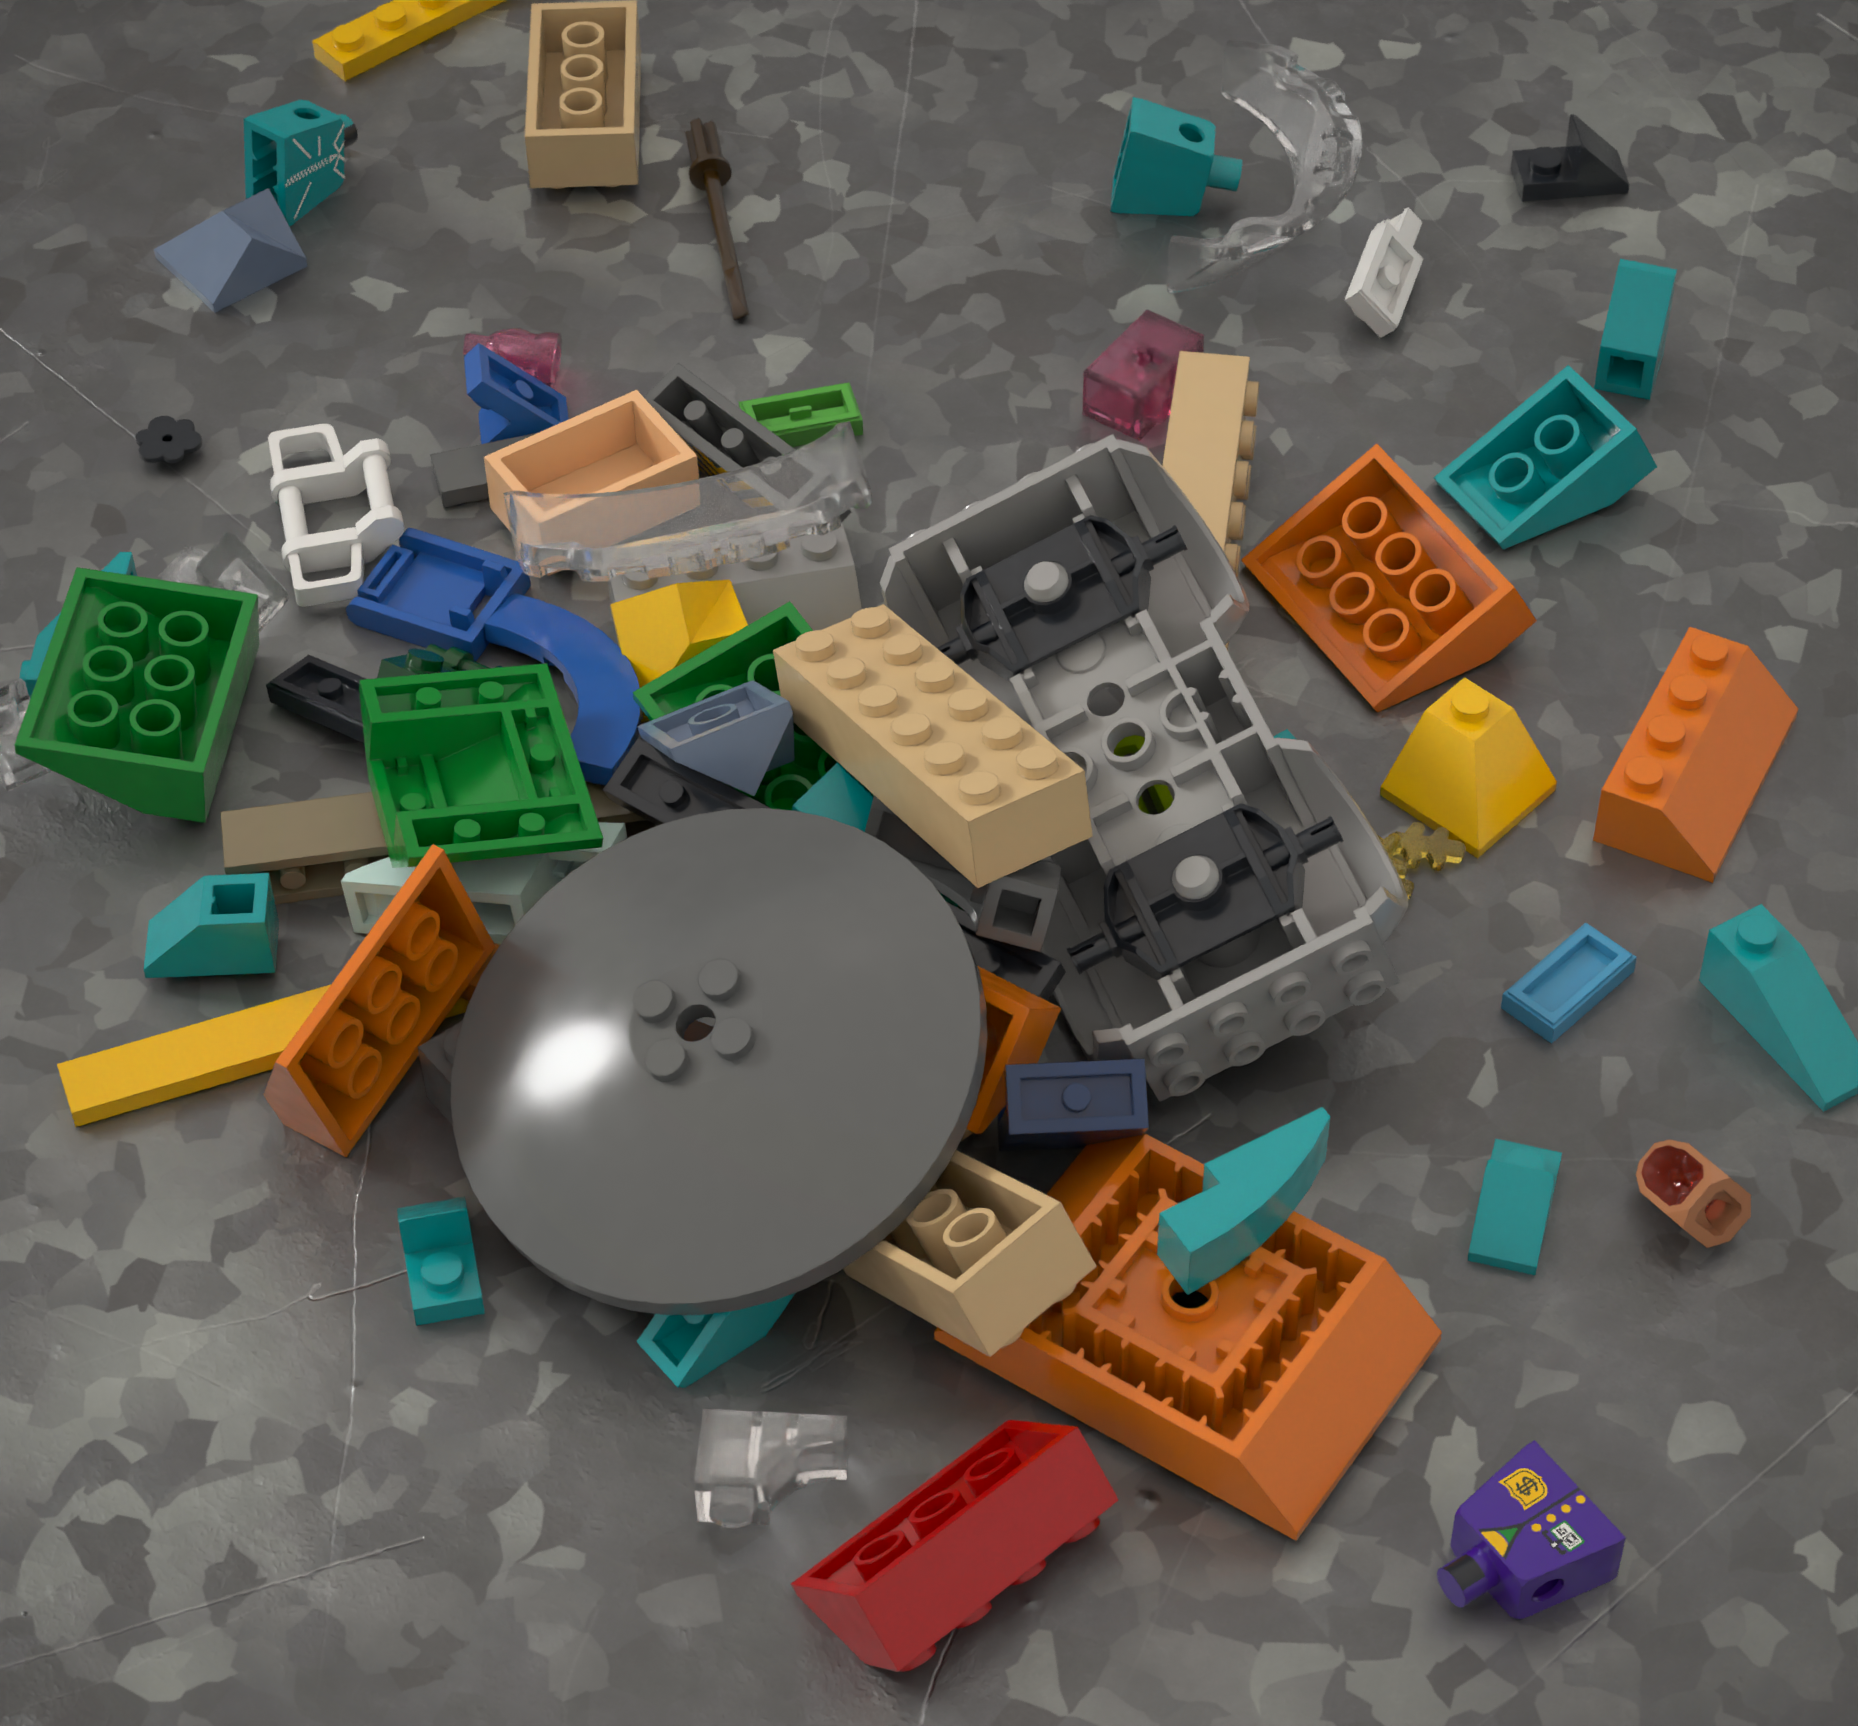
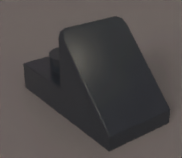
M1570 114L1565 147H1538L1536 149L1515 150L1512 152L1511 170L1521 202L1628 194L1629 182L1618 151L1574 114Z

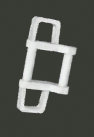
M317 424L270 433L268 443L274 472L270 479V488L273 500L280 506L286 540L282 546L283 564L291 572L297 605L307 607L358 597L357 590L364 582V564L373 561L404 533L402 514L394 506L387 472L391 463L388 445L378 438L363 440L343 455L334 428L330 424ZM318 449L327 451L332 461L283 469L282 463L283 458L288 454ZM367 488L371 511L355 523L356 527L308 534L303 504L353 497ZM351 566L350 573L342 577L313 582L305 581L302 577V574Z

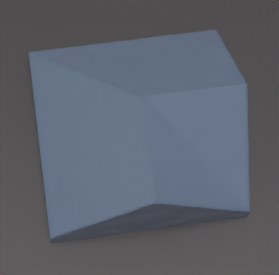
M269 188L215 214L154 249L156 259L214 313L307 267L306 257Z
M753 680L637 726L643 740L675 762L755 796L766 772L794 761V724L790 702Z

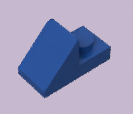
M478 343L464 356L467 395L481 407L479 411L481 444L539 433L568 420L566 396L487 347Z

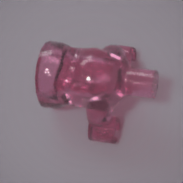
M512 328L496 331L490 336L466 334L463 347L464 356L480 343L549 387L554 388L561 361L562 339L560 333L542 332L535 334L522 328Z

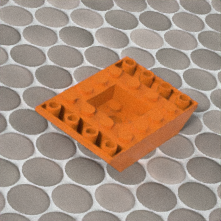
M1147 1134L1086 1145L1046 1195L1061 1202L1097 1267L1076 1284L1075 1289L1069 1296L1053 1303L1026 1326L1021 1336L1015 1342L999 1349L991 1357L938 1327L934 1331V1340L1297 1541L1441 1340V1330L1385 1258L1295 1211L1257 1250L1225 1274L1195 1290L1202 1293L1209 1300L1206 1304L1198 1308H1184L1177 1305L1171 1297L1176 1293L1185 1291L1157 1255L1159 1213L1202 1192L1204 1164Z

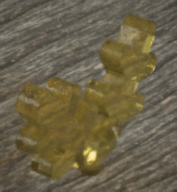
M1414 822L1405 833L1396 831L1385 839L1377 835L1403 883L1408 900L1412 897L1414 883L1405 878L1409 868L1416 869L1419 867L1421 858H1426L1434 871H1442L1446 862L1460 863L1463 861L1466 851L1465 844L1448 839L1449 831L1446 828H1437L1430 837L1423 836L1425 831L1424 824ZM1395 854H1401L1404 860H1399L1392 857Z

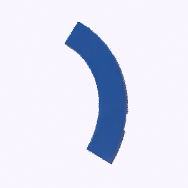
M513 593L484 622L486 641L529 655L543 664L547 663V665L556 666L563 673L564 681L574 694L578 704V716L570 736L584 780L606 786L639 738L637 726L641 725V720L643 719V711L633 699L632 692L639 689V683L631 662L625 655H622L620 647L610 637L587 620L553 604Z

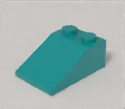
M1567 365L1433 478L1504 550L1612 505L1657 468V465L1638 430L1574 369Z

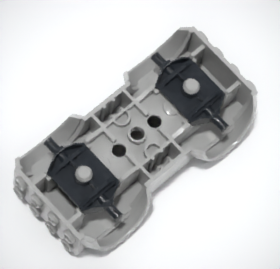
M1111 434L1095 443L1082 446L1074 454L1041 471L1024 476L1019 482L984 500L969 504L961 512L928 529L914 532L906 540L889 548L891 556L888 559L880 581L885 606L1085 770L1093 837L1042 859L1043 861L1062 865L1059 889L1041 952L1061 962L1066 971L1053 993L1072 1035L1089 1061L1145 1059L1146 1080L1159 1102L1171 1096H1183L1195 1091L1204 1083L1205 1079L1231 1066H1242L1255 1061L1264 1053L1265 1049L1293 1035L1302 1036L1315 1031L1325 1022L1326 1018L1352 1005L1360 1006L1375 1001L1385 992L1386 988L1399 982L1383 944L1396 929L1408 908V897L1403 883L1388 853L1365 815L1340 779L1313 746L1304 740L1274 739L1225 647L1227 642L1238 631L1249 612V602L1244 588L1224 551L1200 514L1170 474L1145 446L1120 439L1116 440L1114 434ZM1116 687L1122 690L1125 696L1124 703L1114 714L1098 716L1090 711V700L1100 689ZM1131 735H1139L1145 738L1142 748L1135 754L1127 757L1114 755L1116 745L1123 738ZM1163 784L1174 790L1173 803L1166 811L1150 815L1139 809V798L1148 787Z

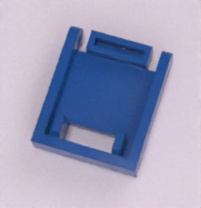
M407 528L399 538L400 547L392 544L357 590L358 597H354L346 607L349 620L357 626L427 648L430 644L437 645L446 650L451 647H457L471 653L476 662L490 643L486 641L484 622L513 593L524 596L531 587L529 565L421 530ZM485 595L490 596L491 599L475 619L473 615L474 610Z

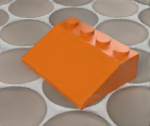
M1377 443L1241 559L1249 571L1377 713L1492 660L1537 621L1516 588Z
M435 845L430 847L278 1057L263 1094L283 1125L345 1158L419 1056L418 1047L431 1039L496 947L444 849Z

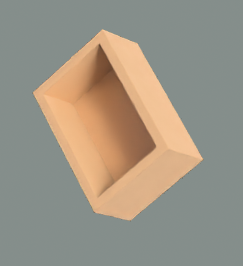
M638 390L484 456L491 510L548 576L701 508L697 455Z

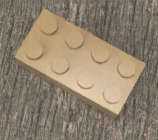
M637 0L531 4L525 144L530 188L563 189L566 187L638 185L641 45Z
M955 1150L943 1173L925 1198L905 1220L874 1248L843 1268V1270L849 1277L991 1357L999 1349L1015 1342L1021 1336L1023 1329L1053 1303L1069 1296L1075 1289L1076 1284L1097 1266L1060 1201Z

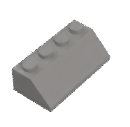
M843 524L606 561L610 605L675 583L730 579L748 625L789 601L813 631L822 630L849 619L854 613L862 609L855 564Z

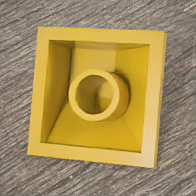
M1464 677L1424 711L1380 787V795L1478 859L1556 791L1557 781L1515 709Z

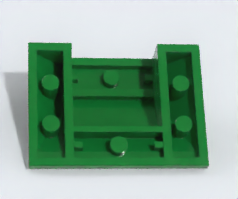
M547 663L360 680L359 693L368 780L392 868L417 866L432 845L444 849L451 863L602 848L603 835Z

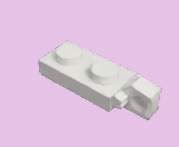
M1409 207L1393 219L1383 220L1381 223H1378L1371 231L1344 299L1354 314L1364 321L1380 338L1393 332L1398 327L1423 262V258L1413 248L1422 221Z

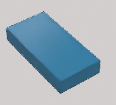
M1584 923L1503 993L1501 1009L1552 1044L1634 972L1637 957L1588 923Z

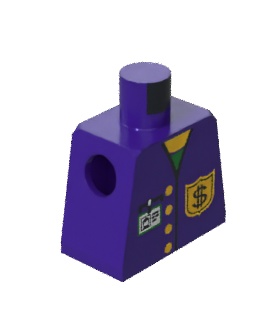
M1533 1440L1460 1505L1455 1513L1450 1542L1452 1551L1457 1558L1437 1570V1579L1444 1594L1457 1607L1463 1608L1488 1592L1510 1617L1524 1619L1615 1579L1618 1576L1626 1537L1543 1448Z

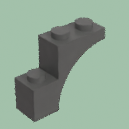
M874 795L865 833L885 842L911 861L933 883L940 893L958 904L972 919L976 935L1041 952L1059 889L1062 865L1040 860L977 888Z

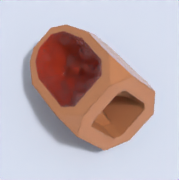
M1670 1139L1654 1143L1638 1163L1636 1177L1640 1192L1706 1248L1729 1242L1751 1217V1194L1689 1143Z

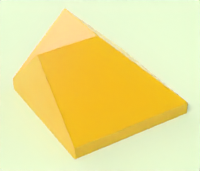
M730 579L675 583L610 605L621 653L631 662L638 678L639 688L748 626ZM643 712L641 723L649 722L650 720Z

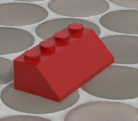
M1008 1419L793 1581L791 1586L797 1596L864 1664L897 1672L909 1671L929 1660L936 1652L935 1643L954 1628L969 1626L984 1617L992 1608L990 1600L1009 1585L1024 1583L1038 1575L1047 1564L1045 1557L1063 1543L1078 1541L1092 1533L1100 1524L1098 1516L1119 1501L1078 1427Z

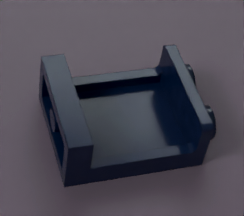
M1145 1059L1005 1065L1006 1105L997 1115L999 1151L1085 1148L1086 1145L1142 1135L1149 1128Z

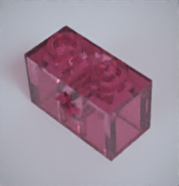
M1147 309L1083 372L1082 415L1140 441L1156 424L1164 423L1170 416L1179 352L1203 353L1204 335Z

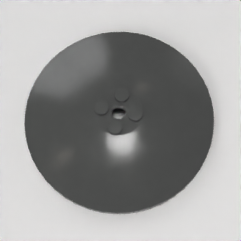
M768 808L729 809L703 813L658 825L600 852L570 872L546 892L514 926L498 947L481 975L464 1015L457 1038L452 1066L450 1102L453 1132L461 1164L473 1192L486 1213L518 1252L543 1273L575 1292L596 1301L631 1311L662 1315H705L736 1311L775 1301L806 1289L837 1273L874 1248L916 1208L947 1167L963 1138L971 1118L984 1073L987 1047V1013L981 975L968 940L950 906L933 883L903 855L885 842L858 828L823 816ZM703 1017L715 1019L714 1028L707 1037L693 1042L684 1040L685 1031L693 1021Z

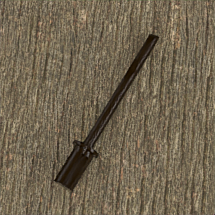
M696 118L690 121L691 130L685 132L692 162L688 174L693 186L700 190H706L734 321L749 315L722 192V187L731 179L732 170L730 163L722 155L716 124L712 120L703 124L700 118Z

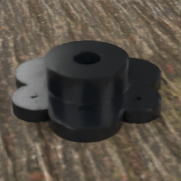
M159 416L152 419L148 429L139 431L135 436L136 442L140 446V458L148 463L160 461L178 463L184 459L186 454L196 452L202 446L201 435L195 431L194 423L191 420L181 419L176 421L170 416Z

